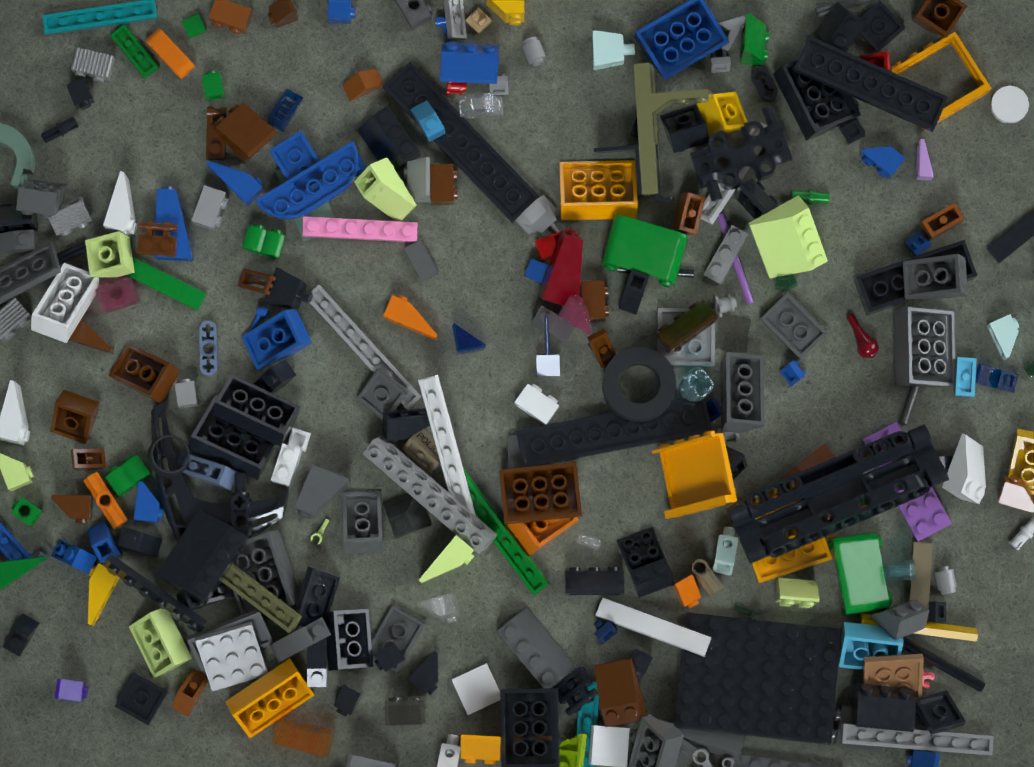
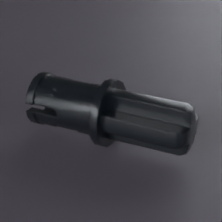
M71 117L60 124L56 123L55 127L43 132L41 137L47 143L59 136L64 137V134L79 128L75 118Z

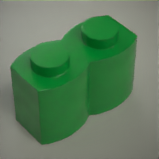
M259 224L248 225L242 249L279 260L286 238L280 230L272 229L267 231L264 230V226Z
M133 455L128 456L123 460V465L120 467L114 466L107 471L108 475L105 478L119 497L137 486L138 481L143 482L151 476L138 455L134 457Z

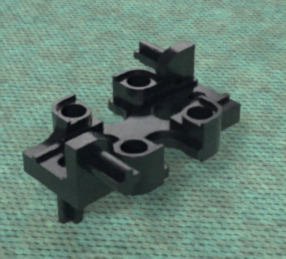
M773 106L762 108L767 124L765 128L758 121H750L740 127L743 136V143L740 146H731L727 141L725 133L718 131L709 137L706 148L690 153L701 189L707 187L712 202L723 199L718 183L724 190H734L742 184L739 171L743 167L752 168L757 180L762 181L772 177L776 165L792 161L791 151L783 131L785 128L784 122L777 121ZM754 128L758 130L759 134L752 136L749 130ZM714 140H720L722 142V146L715 147L712 144V142ZM755 147H763L765 153L762 156H757L754 153ZM719 158H726L728 165L720 167L717 162ZM767 164L771 170L764 172L761 169V165ZM730 175L734 178V182L727 183L724 177Z

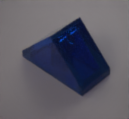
M455 323L453 324L452 328L457 355L485 350L486 344Z

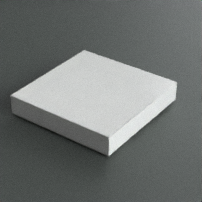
M487 663L452 679L468 715L500 700V691Z
M591 725L588 765L627 767L630 728Z

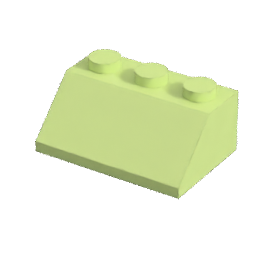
M166 609L150 612L129 626L153 678L192 659L171 613Z

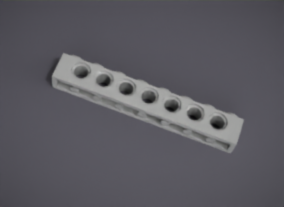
M380 436L373 439L364 451V456L478 554L486 550L496 538L497 534L392 443L387 441L385 437Z

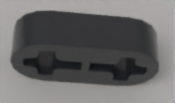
M756 68L751 74L753 85L763 101H774L778 92L775 84L764 68ZM757 73H759L760 75L764 74L763 84L760 81V79H755ZM765 86L769 91L773 90L772 97L764 95L766 92Z

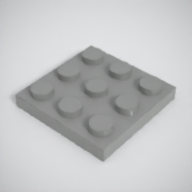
M658 308L657 334L660 327L666 323L668 325L672 324L674 317L681 312L686 314L690 309ZM715 323L671 355H669L657 338V352L661 353L670 362L671 366L714 367Z
M252 621L195 638L212 691L253 680L268 673Z

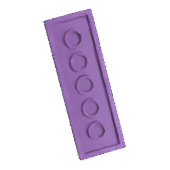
M897 422L864 438L862 441L866 445L894 432L901 431ZM890 461V462H888V463H885V464H883V465H880V466H878L877 468L882 467V466H884V465H886V464H889V463H891L892 461ZM930 488L927 494L898 506L917 542L952 524L933 488Z

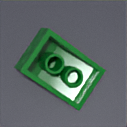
M746 14L742 27L740 65L763 66L764 61L768 60V49H765V42H769V31H766V24L752 14Z

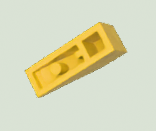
M100 563L97 566L94 565L89 573L91 578L89 580L88 624L94 626L120 579L117 575L110 574L107 568Z

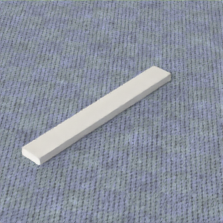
M434 375L419 379L418 382L448 492L476 516L439 377Z

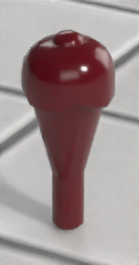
M849 314L847 320L854 332L858 354L862 358L875 357L879 350L877 341L860 327L853 314Z

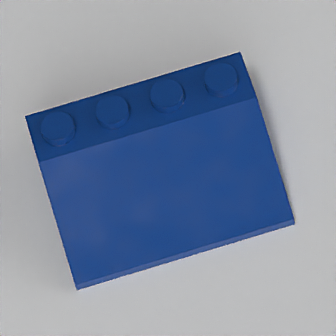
M689 0L636 31L634 36L643 53L651 64L654 65V68L664 81L730 43L704 0Z

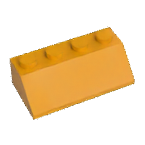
M289 658L225 701V703L248 737L252 738L315 694L310 687H307V682Z

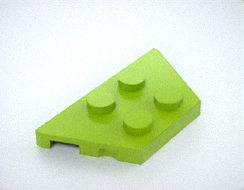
M578 734L577 737L567 739L559 744L560 767H583L587 734Z

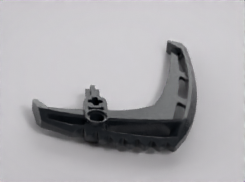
M162 402L151 410L152 442L160 437L159 418H161L163 436L170 435L165 411L169 405L168 402ZM171 437L163 438V448L160 447V441H158L153 450V458L157 466L163 469L162 458L166 455L169 471L179 470L180 466ZM155 473L161 504L177 540L180 539L198 510L233 526L250 538H252L253 530L263 532L280 521L286 511L289 495L288 489H284L280 497L251 502L249 492H246V473L234 474L235 493H232L231 503H212L195 498L186 484L182 473L171 477L172 485L167 488L165 477ZM173 493H175L185 525L178 524L170 499ZM242 497V500H245V504L238 505L237 501H240ZM278 514V517L256 527L251 526L252 521ZM243 516L246 519V524L240 527L238 519Z

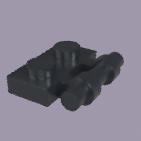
M582 666L552 687L558 688L560 704L568 703L569 707L565 709L568 716L578 713L582 706L586 703H591L594 697L598 695V691L595 688L590 691L587 687L592 684V681L585 667ZM580 693L582 697L576 701L575 696Z

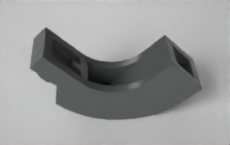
M320 618L270 645V648L277 662L280 663L330 636L331 633L323 618Z

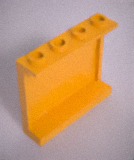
M707 431L703 433L704 436L702 437L700 435L690 436L688 441H685V439L673 441L674 445L670 446V443L658 446L659 449L652 451V454L660 453L671 510L664 511L665 519L677 518L737 502L723 433L715 434V431Z

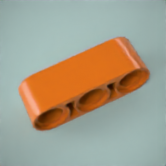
M159 27L145 39L149 47L181 80L195 68V65Z

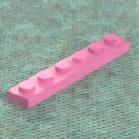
M303 216L302 237L417 242L418 223Z

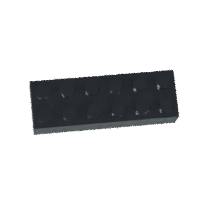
M965 240L903 260L909 261L959 254L966 259L967 282L978 276ZM903 261L856 276L854 283L866 316L915 300L905 299Z

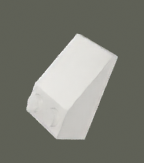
M120 171L103 226L109 233L121 231L131 237V234L136 232L137 223H135L136 219L129 179L124 172Z
M10 380L0 415V440L24 446V443L29 440L30 431H28L29 426L21 387L15 381Z
M965 434L961 435L947 472L949 480L943 483V489L961 500L980 504L984 496L986 480L983 446Z

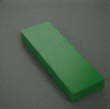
M125 24L110 34V37L144 79L159 69L156 62Z

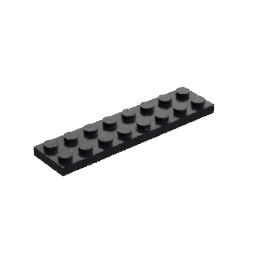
M808 36L793 71L931 132L934 131L948 99L947 96L811 36Z

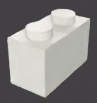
M527 384L516 399L515 405L543 425H547L559 409L558 400L551 395L547 397L542 394V389L537 385L533 384L531 386Z
M282 444L271 481L291 488L303 451L299 448Z

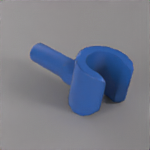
M436 17V27L443 28L447 42L452 41L447 36L446 18Z
M257 308L256 317L250 330L256 328L260 317L267 318L269 308Z

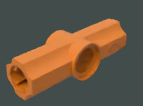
M98 472L93 473L83 480L113 529L115 530L124 525L128 519ZM109 496L110 503L103 506L101 503L102 498Z

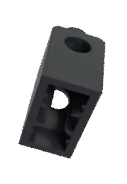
M276 267L273 274L276 279L271 282L273 287L269 288L270 295H265L264 302L270 306L298 309L301 301L309 304L312 301L313 293L306 291L307 284Z

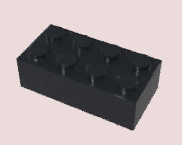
M231 374L214 402L212 415L281 447L298 418L300 406Z

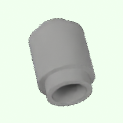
M537 37L525 39L522 42V48L528 64L538 66L544 63L543 60L546 58L540 40H537Z
M949 566L937 568L938 572L934 574L937 588L941 595L956 592L955 587H957L954 570H949Z

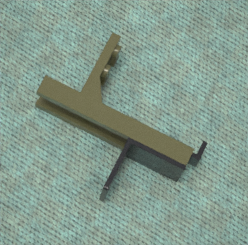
M650 63L633 64L639 145L594 148V152L635 151L638 195H655V202L675 201L674 197H661L662 183L657 114L674 102L678 105L689 104L690 100H694L697 103H708V99H713V94L709 89L655 93L654 65H650Z

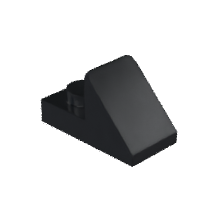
M22 614L10 630L12 632L3 648L20 657L40 623Z

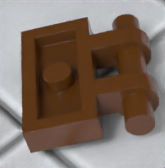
M152 220L139 222V229H145L146 235L138 234V255L176 257L177 237H170V231L177 232L178 224H171V222L164 221V223H154ZM153 230L163 231V236L153 235Z

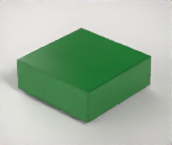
M199 14L182 20L189 39L207 32Z

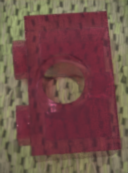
M121 278L117 280L118 283L112 285L105 283L95 290L101 311L104 314L141 303L132 278ZM121 290L122 296L119 299H114L113 293Z

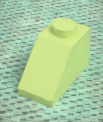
M0 454V470L8 490L13 491L33 483L31 478L34 475L30 466L27 467L22 462Z

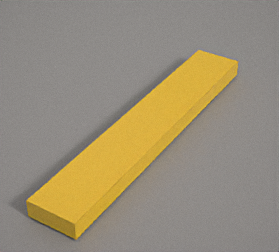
M860 614L861 624L879 626L871 619V614ZM926 622L925 629L914 633L968 641H977L978 638L976 628Z

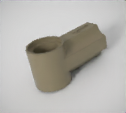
M697 559L691 564V573L697 578L709 597L723 588V585L705 560ZM696 563L704 565L705 570L703 573L695 571Z

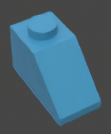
M427 100L410 109L428 142L445 134L444 126Z

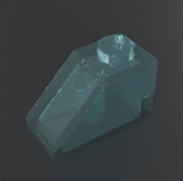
M915 560L884 563L883 569L886 583L909 582L916 579Z

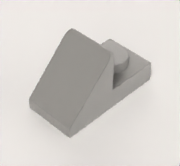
M744 16L718 23L723 32L729 34L726 37L730 42L721 48V52L726 51L728 54L744 24Z

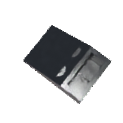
M653 527L617 540L638 598L675 585L671 569Z

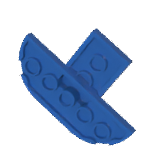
M302 131L270 149L269 152L287 181L261 196L255 202L267 214L286 220L303 217L343 193L353 183L359 167V156L354 142L348 143L324 159L319 160Z

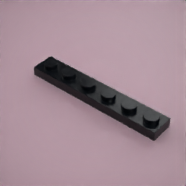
M111 554L105 564V568H107L110 574L117 575L123 579L127 586L136 588L143 597H149L159 608L169 611L173 618L186 623L187 627L192 631L200 632L204 629L207 620Z

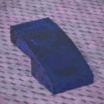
M978 364L975 383L1014 393L1019 374Z

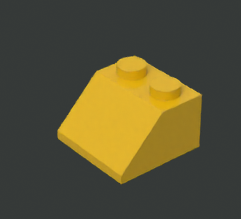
M486 0L487 6L505 23L517 26L525 22L524 0Z
M736 92L713 94V99H708V103H697L699 111L706 122L709 137L718 131H723L725 135L741 130L740 127L747 123Z

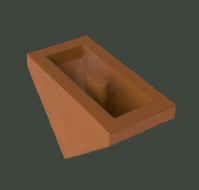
M377 69L357 72L343 83L342 86L351 102L383 87L384 83Z

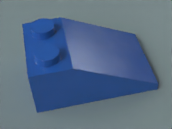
M284 310L242 336L257 371L287 358L312 344L297 310Z

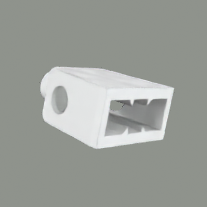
M448 734L446 744L442 743L437 767H458L461 747L458 746L459 736ZM451 753L453 757L448 758L446 755Z

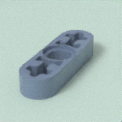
M209 320L202 322L199 327L200 370L208 377L215 375L218 371L217 327ZM207 325L213 328V331H210V338L214 337V341L210 339L203 341V338H207V333L203 331ZM208 343L214 346V350L210 354H206L203 351L204 345ZM214 356V360L210 359V364L214 366V369H211L208 373L204 369V366H207V359L203 360V357L210 358Z

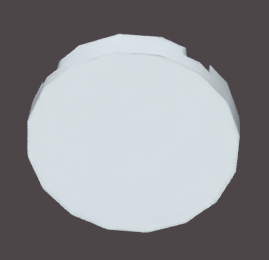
M1002 87L996 91L991 99L992 114L1002 123H1017L1028 112V97L1018 87Z

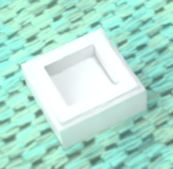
M292 428L287 445L306 452L311 433Z

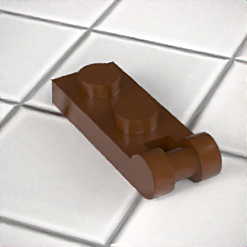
M207 107L206 160H225L226 143L213 130L216 127L214 116H220V118L224 116L226 118L227 107H221V109Z

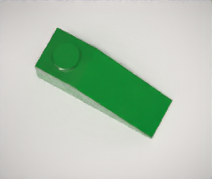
M38 556L1 561L0 591L47 560V557Z

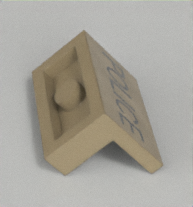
M425 429L410 437L402 448L429 474L434 472L440 464L434 438Z

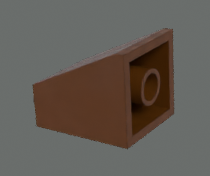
M243 102L240 105L236 103L229 110L231 114L226 118L222 116L217 120L213 131L245 164L276 135L277 131Z

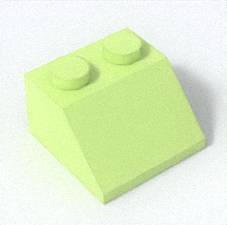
M117 231L85 240L90 277H120L135 273L130 237Z

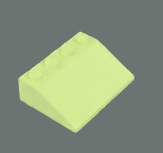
M799 195L748 223L769 278L811 271L828 261L809 207Z

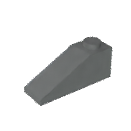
M34 230L0 233V255L30 253L38 249L37 233Z

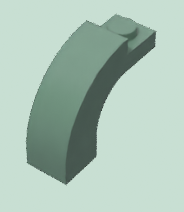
M0 123V146L10 148L16 154L17 163L11 186L18 189V187L27 182L28 175L26 172L34 174V153L28 141L18 130Z

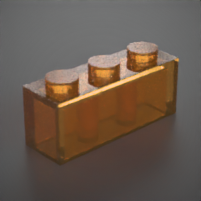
M283 718L282 721L277 720L271 743L329 758L335 735L331 734L332 730L320 728V731L313 730V725L301 723V726L294 725V720Z

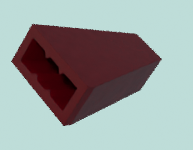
M568 229L567 232L561 230L538 295L544 300L578 310L583 239L578 236V232Z

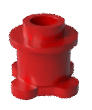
M447 82L446 95L458 93L461 96L462 92H466L467 83Z

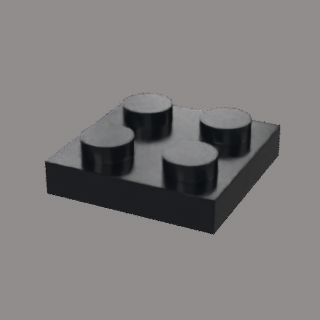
M881 0L860 17L868 23L860 36L876 53H879L906 28Z
M134 672L114 707L149 726L169 691Z
M947 690L915 699V709L931 735L964 726L966 720Z

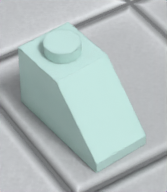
M1011 314L987 325L1003 360L1010 357L1019 332L1017 329L1019 328L1018 322L1015 318H1012Z

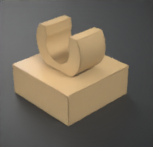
M478 7L465 22L479 35L492 20Z

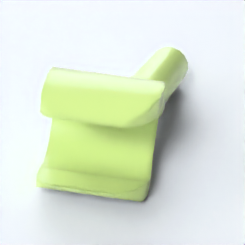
M325 518L318 532L311 536V541L317 535L320 537L318 544L322 543V535L329 523L328 519Z

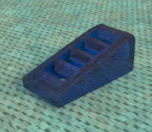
M286 89L268 116V124L284 132L301 104L303 97ZM289 97L296 102L293 104L286 100V98ZM285 104V105L291 107V109L289 110V109H287L286 107H284V106H282V105ZM279 110H280V111L284 112V113L287 114V115L284 116V115H282V114H280V113H278V112H279Z

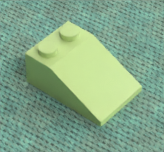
M456 535L419 581L424 583L454 570L464 563L468 565L474 558L472 554L474 550Z

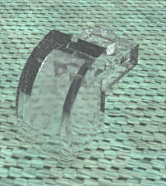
M478 93L459 98L460 117L473 119L484 115L501 117L503 116L502 97L493 96V93Z

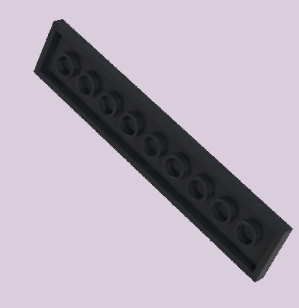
M411 62L383 86L385 92L417 125L418 123L410 109L426 100L428 101L445 128V134L434 139L433 142L512 224L523 211L540 197Z
M703 394L672 400L669 407L660 416L648 421H630L618 416L615 412L517 430L516 435L523 467H532L701 435L704 432L712 431L705 395Z

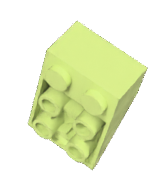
M388 158L370 164L354 181L366 200L395 221L401 222L417 206Z
M788 578L776 579L775 602H779V606L791 607L794 604H799V608H810L819 602L817 581Z

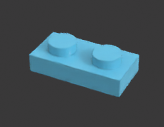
M956 358L954 396H975L977 358Z

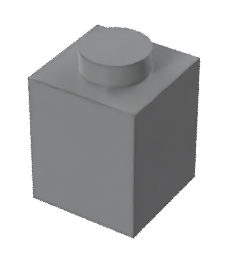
M190 379L179 380V383L175 384L178 407L182 409L199 406L196 383Z

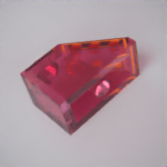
M576 294L574 297L569 295L558 313V317L591 336L593 331L587 306L584 304L585 300Z

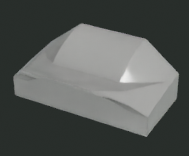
M542 195L522 212L516 219V222L528 235L533 232L542 234L557 220L555 217L556 208Z

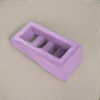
M920 139L917 143L916 179L932 180L933 171L924 139Z

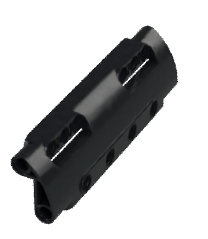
M923 424L909 430L907 433L903 431L894 432L752 492L745 501H740L726 507L747 559L752 564L768 556L772 558L779 557L927 494L930 488L948 481L949 477L932 445L930 433L926 425ZM911 453V454L908 455V456H905V457H903V458H900V459H898V460H896V461H893V462H891V463H889V464H886V465H884V466H882V467H879V468H877V469H874V470H872V471H870V472H867V473L863 474V473L866 472V471H869V470H871V469H873V468H876V467H878V466H880V465H883V464H885V463H888V462H890V461H892V460H895V459H897V458H899V457H902V456H904V455H907V454ZM804 498L803 500H801V501H799V502H796V503H794V504H791V505H789V506H787V507H784V508H782V509H780V510H777V511H775V512H772V513H770V514H768V515H765V516H763V517L758 518V519L755 520V518H757V517H760V516H762V515H764V514H767V513H769V512H771V511H774V510H776V509H779V508H781V507H783V506H786V505H788V504H790V503H793V502H795V501H797V500H800V499Z

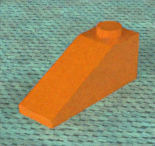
M399 294L397 297L392 295L384 312V319L437 341L438 335L412 304L407 301L408 298Z
M693 575L686 577L672 587L683 608L688 606L690 609L699 604L698 599L701 598Z

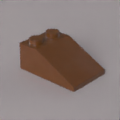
M127 343L109 377L161 404L181 371L170 362Z
M632 658L594 665L600 709L605 727L641 721V718L646 715L647 710Z

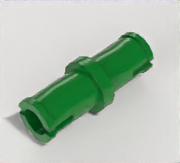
M809 189L808 191L791 190L790 200L799 195L808 205H812V203L829 204L830 201L829 192H813V190Z

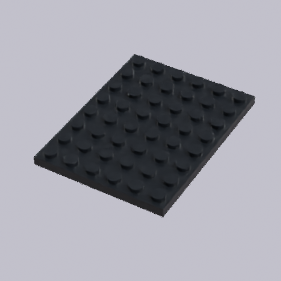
M686 612L685 628L709 636L711 641L705 657L682 649L674 725L676 728L831 745L841 629Z

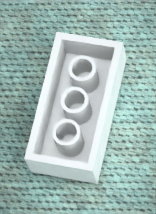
M64 263L60 269L61 273L56 275L32 314L31 330L67 343L98 292L99 277H90L88 271Z

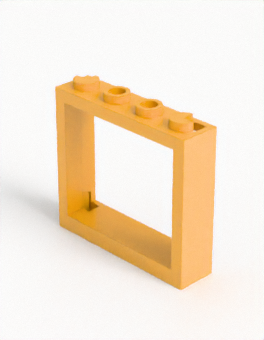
M956 32L949 34L947 38L941 36L939 38L940 41L937 43L931 42L923 47L924 50L917 53L916 51L910 54L905 62L901 63L899 61L891 67V72L899 75L947 45L951 44L979 88L945 107L937 123L986 95L992 89Z

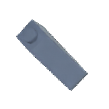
M181 452L178 463L180 468L187 461V453ZM190 455L189 463L182 473L231 490L235 481L234 474L238 472L227 466Z

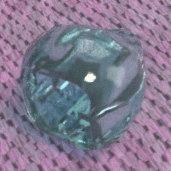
M701 367L689 370L683 376L679 384V391L685 399L698 402L712 392L714 384L708 373Z

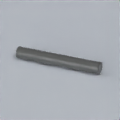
M911 387L899 423L907 425L919 387Z

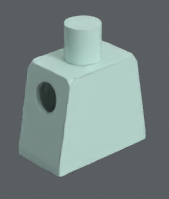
M593 31V70L623 65L624 55H635V44H624L622 34Z
M724 527L723 535L720 534L718 537L712 570L714 573L732 575L738 538L734 537L735 529L732 527Z

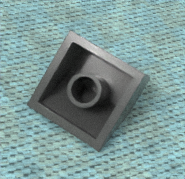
M916 599L872 614L871 619L897 640L925 629L929 609Z

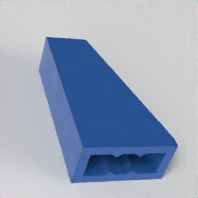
M168 186L157 189L155 223L167 221L171 222V224H178L177 232L170 231V237H177L176 257H153L155 260L194 261L178 192L173 187ZM155 230L154 235L163 236V231Z

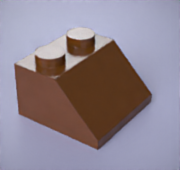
M924 0L912 21L929 32L947 38L967 8V5L960 0Z
M63 390L55 403L50 432L86 444L95 423L100 402Z

